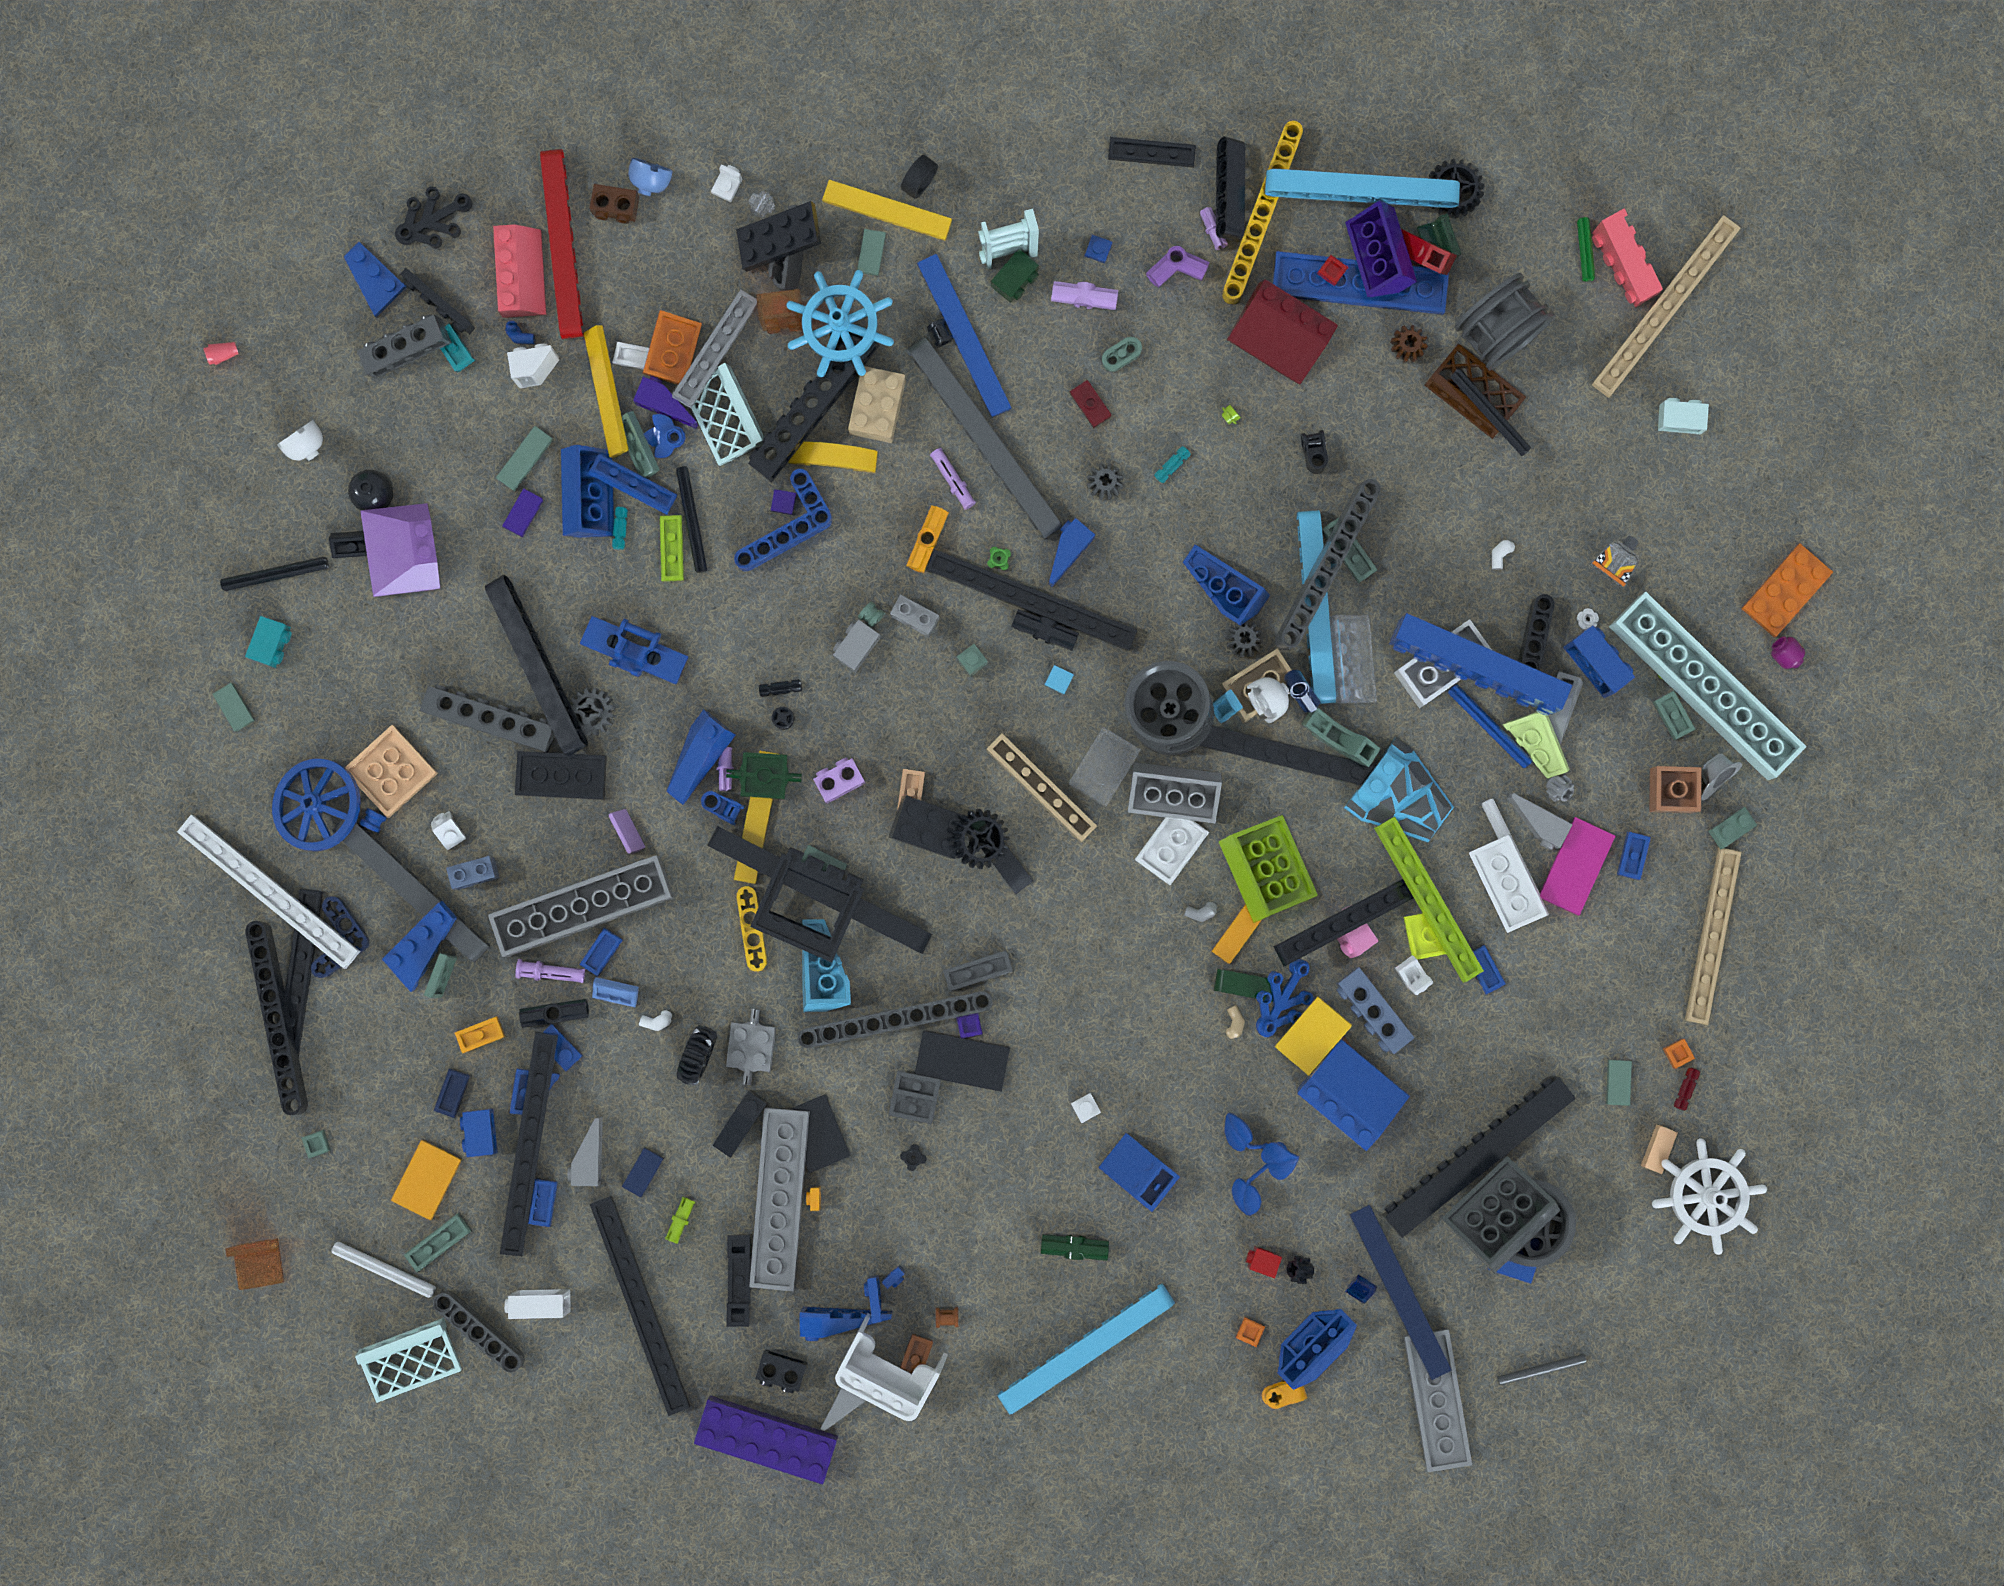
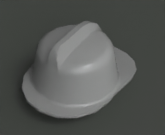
M1718 754L1707 761L1702 769V778L1707 787L1701 795V800L1708 799L1724 782L1733 777L1742 767V763H1733L1723 754Z

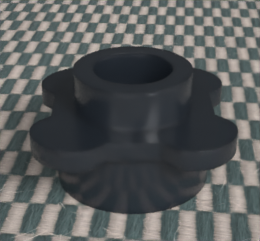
M917 1144L911 1145L909 1150L903 1151L900 1154V1159L905 1161L909 1171H914L919 1164H924L927 1159L919 1151Z

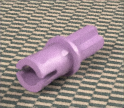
M1206 207L1200 211L1201 218L1206 226L1205 232L1210 235L1215 250H1220L1219 246L1223 249L1228 245L1226 239L1217 237L1216 217L1212 208Z
M727 747L719 757L718 767H716V770L719 771L720 791H730L732 789V778H726V774H732L726 773V769H734L732 767L731 747Z

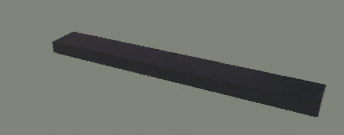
M1401 879L1273 947L1283 967L1412 900L1414 897L1405 881Z
M300 889L298 901L320 918L323 891ZM294 928L285 987V999L289 1009L290 1022L299 1057L315 945ZM280 1034L278 1036V1044L283 1045L285 1037L283 1034ZM284 1056L282 1059L283 1066L289 1065V1058L287 1056Z

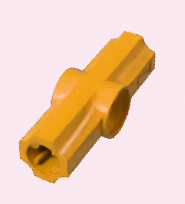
M931 505L922 529L918 533L917 541L906 565L907 567L917 572H925L949 512ZM929 534L933 536V542L924 544L921 541L924 535Z

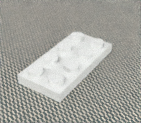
M1511 834L1469 852L1507 933L1549 915Z

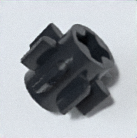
M1294 1256V1261L1288 1262L1287 1274L1291 1277V1282L1307 1284V1279L1313 1278L1314 1266L1310 1263V1258Z

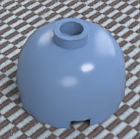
M633 157L631 158L628 171L629 180L634 186L639 188L638 193L651 196V192L660 193L664 191L669 185L673 173L671 169Z

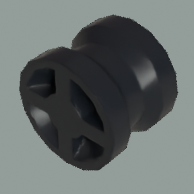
M778 707L773 711L772 722L778 729L787 730L793 726L795 717L789 708Z

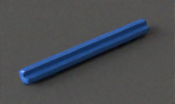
M1454 685L1448 691V694L1522 768H1526L1531 764L1532 759L1458 685Z

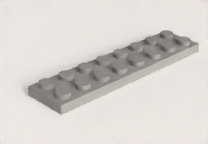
M764 1108L749 1287L784 1291L795 1290L810 1111Z

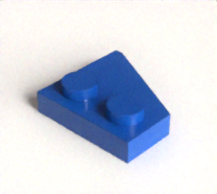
M879 1275L869 1276L867 1282L864 1283L865 1297L870 1299L872 1323L882 1322V1298Z

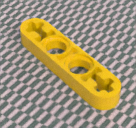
M744 886L737 892V904L746 962L750 970L759 972L767 965L763 932L750 927L751 924H747L744 920L747 912H754L756 914L759 908L758 897L752 887ZM744 890H748L749 893L753 894L749 902L750 905L755 904V909L747 908L742 910V905L747 906L746 900L741 899ZM755 933L759 936L760 942L757 946L749 945L748 936ZM762 948V952L757 953L758 958L763 959V963H760V967L756 968L755 965L751 964V960H754L755 957L754 953L749 954V949L756 950Z

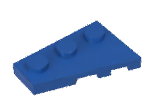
M360 242L344 256L370 309L377 318L406 286Z

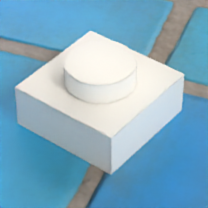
M1091 1093L1071 1103L1081 1123L1101 1113Z

